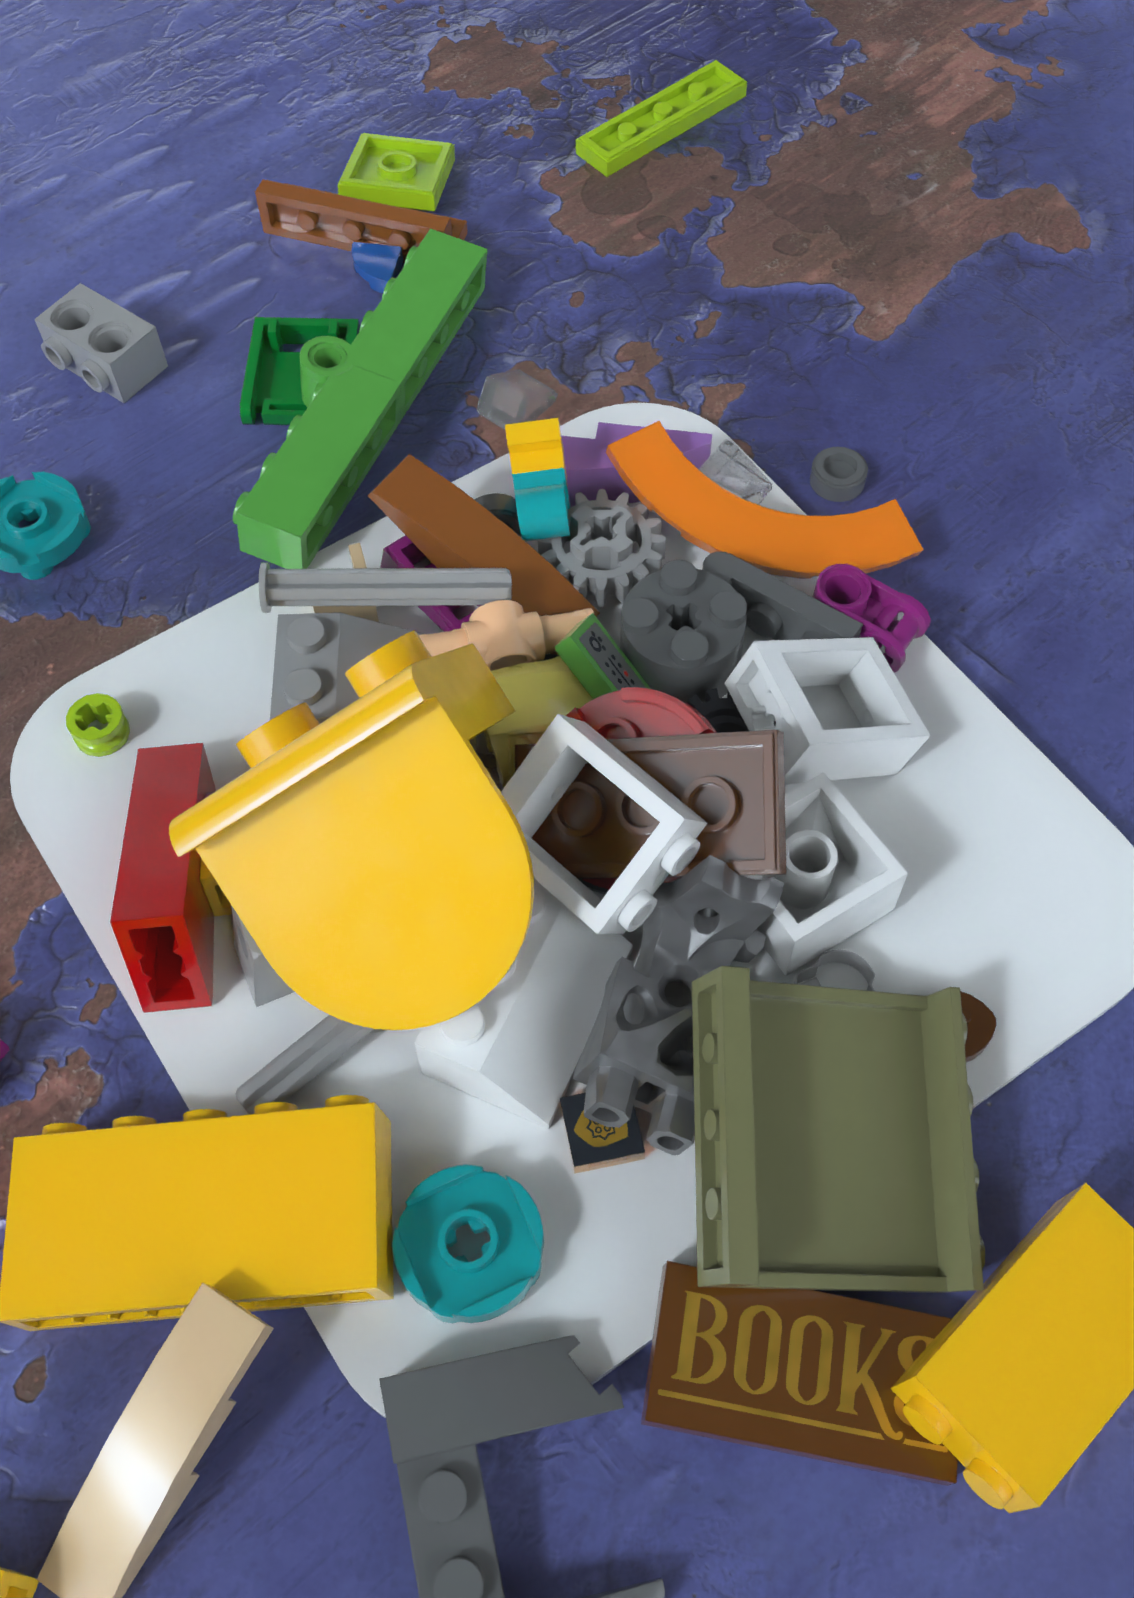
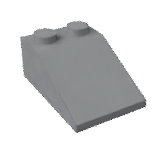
M341 612L278 614L270 720L304 702L308 704L319 723L327 720L359 699L356 691L345 676V672L371 653L412 630Z

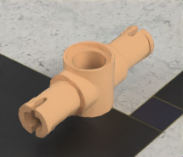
M497 600L478 607L471 614L469 622H463L460 629L421 634L419 637L432 657L473 643L490 671L520 663L544 660L545 654L556 652L554 647L577 623L590 614H594L592 608L568 613L539 616L536 611L524 613L522 605L516 601Z

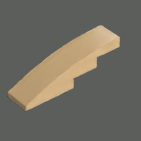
M205 1283L201 1284L157 1353L110 1433L70 1508L39 1573L37 1580L60 1598H122L200 1476L193 1470L235 1406L236 1401L230 1398V1396L273 1331V1327L214 1287Z

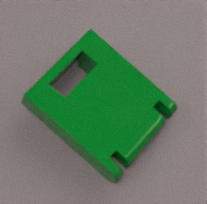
M255 317L240 399L242 424L254 425L257 413H261L264 425H290L296 415L302 416L307 407L302 400L300 352H282L283 344H305L316 337L333 336L343 339L351 345L359 334V319Z

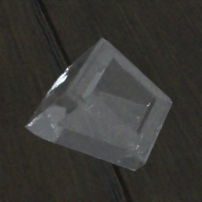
M519 369L486 376L477 405V412L505 430V424L535 421L556 402L558 394L552 388Z

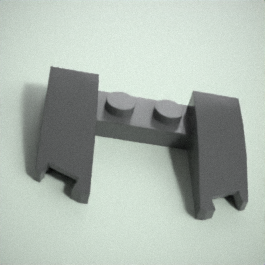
M575 1335L483 1354L379 1379L393 1463L397 1464L419 1598H505L477 1444L624 1408L622 1396L613 1384L599 1394L568 1355L580 1344ZM660 1577L582 1598H664L665 1588L663 1579Z

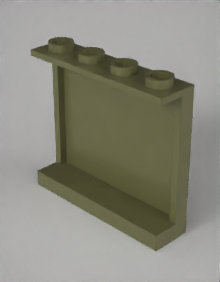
M720 966L692 981L698 1287L926 1293L984 1290L982 1269L985 1264V1246L979 1234L976 1197L979 1186V1169L973 1158L970 1120L973 1111V1095L967 1082L965 1042L968 1028L966 1018L962 1013L960 987H948L928 996L754 981L750 980L749 968Z

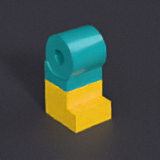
M551 418L505 424L517 516L522 539L524 541L570 536L568 514L570 502L559 419Z

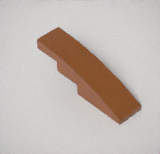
M408 454L368 495L437 568H506L510 570L512 576L511 600L522 605L524 613L536 611L539 616L592 608L596 618L600 614L553 565L509 526L459 487L412 455ZM557 652L550 653L553 655H558Z

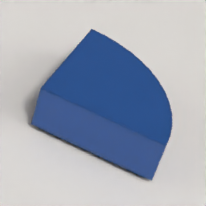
M362 242L352 243L351 251L356 273H359L363 279L369 282L371 289L383 293L388 280L392 277L397 278L400 274L404 261L402 247Z

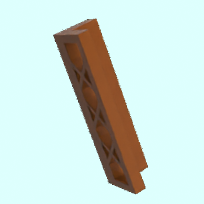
M262 179L255 191L264 233L347 251L352 250L353 242L402 247L403 263H405L406 256L411 247H418L430 229L464 240L468 233L466 220L390 206L287 183Z

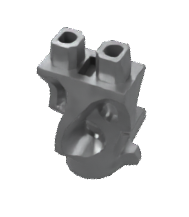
M710 855L681 879L672 883H662L653 894L657 899V904L644 922L642 943L635 967L633 966V961L621 957L616 962L605 985V993L600 1011L574 1071L573 1079L587 1085L584 1105L585 1118L606 1127L620 1128L630 1120L634 1105L652 1113L646 1140L650 1142L652 1147L671 1155H680L693 1145L695 1141L693 1058L686 1052L687 1037L693 1036L692 981L720 966H730L733 961L749 963L764 948L766 936L756 929L775 911L782 895L784 882L773 877L755 880L740 876L730 869L726 862ZM682 982L689 987L691 1000L687 1006L676 1007L667 1002L664 990L668 983Z

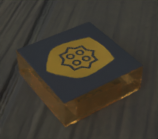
M586 1092L559 1098L574 1174L645 1159L644 1144L634 1105L630 1120L620 1128L606 1127L585 1118Z

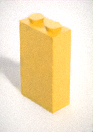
M1087 1183L1076 1188L1052 1205L983 1283L984 1290L974 1293L890 1388L905 1403L903 1413L914 1429L930 1442L937 1445L942 1443L965 1467L963 1476L971 1489L996 1509L1004 1508L1008 1513L1040 1507L1134 1389V1228Z

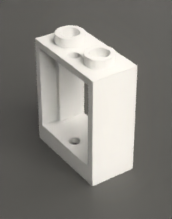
M873 637L753 641L725 681V685L749 731L779 730L784 732L785 785L805 783L823 772L830 780L895 775L931 736ZM839 685L862 727L824 730L800 687Z
M560 714L556 715L501 791L518 820L526 839L532 861L534 879L596 934H624L626 930L632 932L641 926L657 904V899L653 894L669 874L674 876L680 873L697 854L700 842L696 838L707 825L705 820L586 722ZM587 762L660 822L602 900L531 839Z

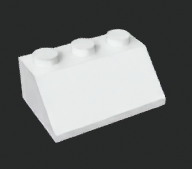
M534 879V903L531 921L518 956L500 982L477 1004L449 1020L422 1027L414 1042L422 1074L549 1129L561 1104L560 1098L565 1096L573 1079L575 1068L600 1011L605 993V985L616 962L621 957L629 959L633 951V945L621 934H596Z

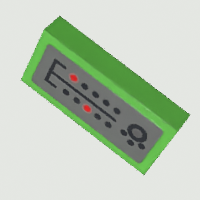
M593 613L577 623L554 647L555 651L592 699L619 691L621 688L639 687L651 689Z

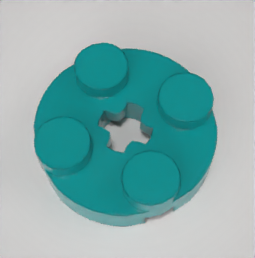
M32 472L35 480H23L17 483L13 475L0 479V570L9 573H21L24 578L29 580H38L49 575L55 565L61 563L75 552L91 530L90 522L76 488L63 477L48 472ZM39 518L31 526L20 528L18 525L23 519L33 521Z
M467 1164L438 1171L414 1188L405 1202L406 1208L399 1218L398 1228L396 1229L395 1226L392 1240L394 1263L410 1296L419 1305L432 1312L437 1319L452 1324L457 1322L479 1323L503 1315L515 1307L526 1296L530 1287L537 1282L540 1276L544 1248L541 1217L535 1202L527 1190L519 1182L507 1175L505 1179L497 1173L484 1171L481 1166ZM464 1225H469L474 1234L487 1231L490 1236V1241L481 1247L482 1257L471 1262L464 1255L454 1258L448 1252V1248L458 1242L455 1230Z

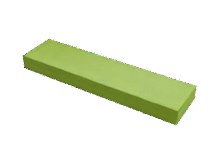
M715 60L577 138L576 154L604 176L608 177L746 97L747 81Z

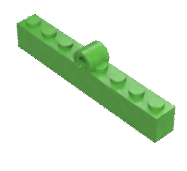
M430 229L418 247H411L406 256L404 268L398 277H392L388 280L383 291L382 300L376 309L366 312L361 322L359 334L351 345L338 337L320 336L307 341L300 350L302 400L307 409L302 416L296 415L293 418L287 431L286 440L278 452H271L266 457L261 469L260 478L250 492H243L236 502L233 522L238 528L240 551L286 569L308 568L484 291L487 262L486 248Z

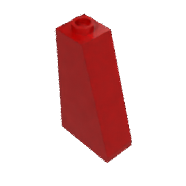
M203 743L139 748L137 752L110 923L143 1013L212 1006L214 914L200 881L201 857L196 849L178 857L169 836V825L175 817L205 799L207 792L216 791Z

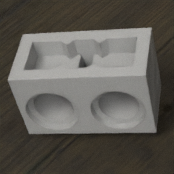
M81 283L34 319L43 339L41 344L42 351L55 367L60 370H70L83 378L86 384L94 391L99 393L104 391L122 403L128 401L168 367L158 332L154 325Z

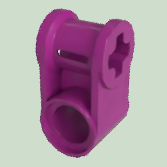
M849 564L831 565L825 568L817 579L812 597L862 623L859 638L873 637L879 649L884 645L885 653L883 655L894 673L905 662V650L912 640L922 637L930 627L931 618L921 602L868 576L858 567ZM903 612L904 616L900 621L897 620L898 613Z

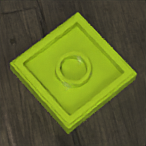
M363 133L360 135L338 182V195L395 207L435 211L455 161V144Z

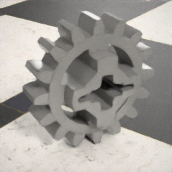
M599 489L596 500L588 501L581 492L575 494V506L568 509L570 536L537 540L538 553L553 565L585 598L587 594L594 595L597 606L604 607L609 595H615L623 604L629 589L633 588L635 584L646 576L661 570L662 559H665L666 536L661 535L662 521L660 517L648 519L649 509L642 503L633 508L630 507L628 493L623 492L616 501L608 500L605 489ZM569 541L570 552L566 554L563 548L565 543ZM635 541L640 547L637 554L633 552V543Z

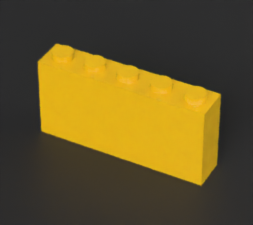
M339 1095L326 1099L325 1107L298 1110V1106L292 1103L268 1102L256 1105L254 1107V1114L227 1117V1113L221 1110L196 1109L185 1112L183 1114V1121L157 1123V1120L151 1117L125 1116L114 1119L112 1121V1128L88 1130L86 1126L81 1124L54 1123L44 1126L42 1135L14 1137L0 1283V1322L27 1331L175 1319L182 1316L202 1283L214 1287L249 1312L394 1299L391 1121L375 1102L369 1103L368 1098L359 1095Z

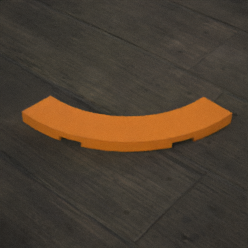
M660 421L607 445L605 453L618 474L640 502L650 511L654 510L663 520L680 531V536L710 554L714 552L730 553L771 575L811 579L813 576H819L828 566L835 564H849L858 567L866 574L897 565L918 556L924 550L896 499L874 508L833 516H807L785 513L742 499L719 486L696 468L674 444Z

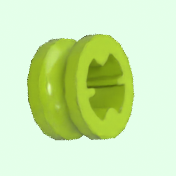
M90 694L78 699L69 708L66 715V727L80 751L89 756L101 757L118 751L127 742L130 734L129 722L124 716L120 704L116 699L107 694ZM95 720L102 724L108 723L102 730H98L94 726L88 728V725Z

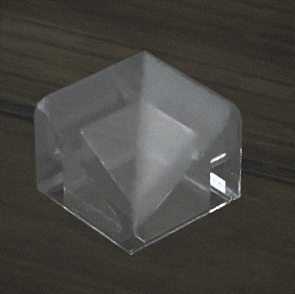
M727 439L719 445L699 468L704 475L722 488L757 505L772 490V483L734 443Z

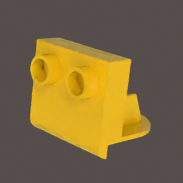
M413 630L379 648L345 672V676L356 691L359 699L327 720L319 723L308 704L304 702L276 716L241 739L236 746L251 769L175 817L169 825L170 840L177 856L180 857L196 849L264 957L293 991L319 1010L337 1019L358 1026L383 1030H409L431 1026L449 1020L481 1001L505 976L518 956L528 932L534 903L532 861L521 826L469 740L516 711L473 643L432 657L416 630Z

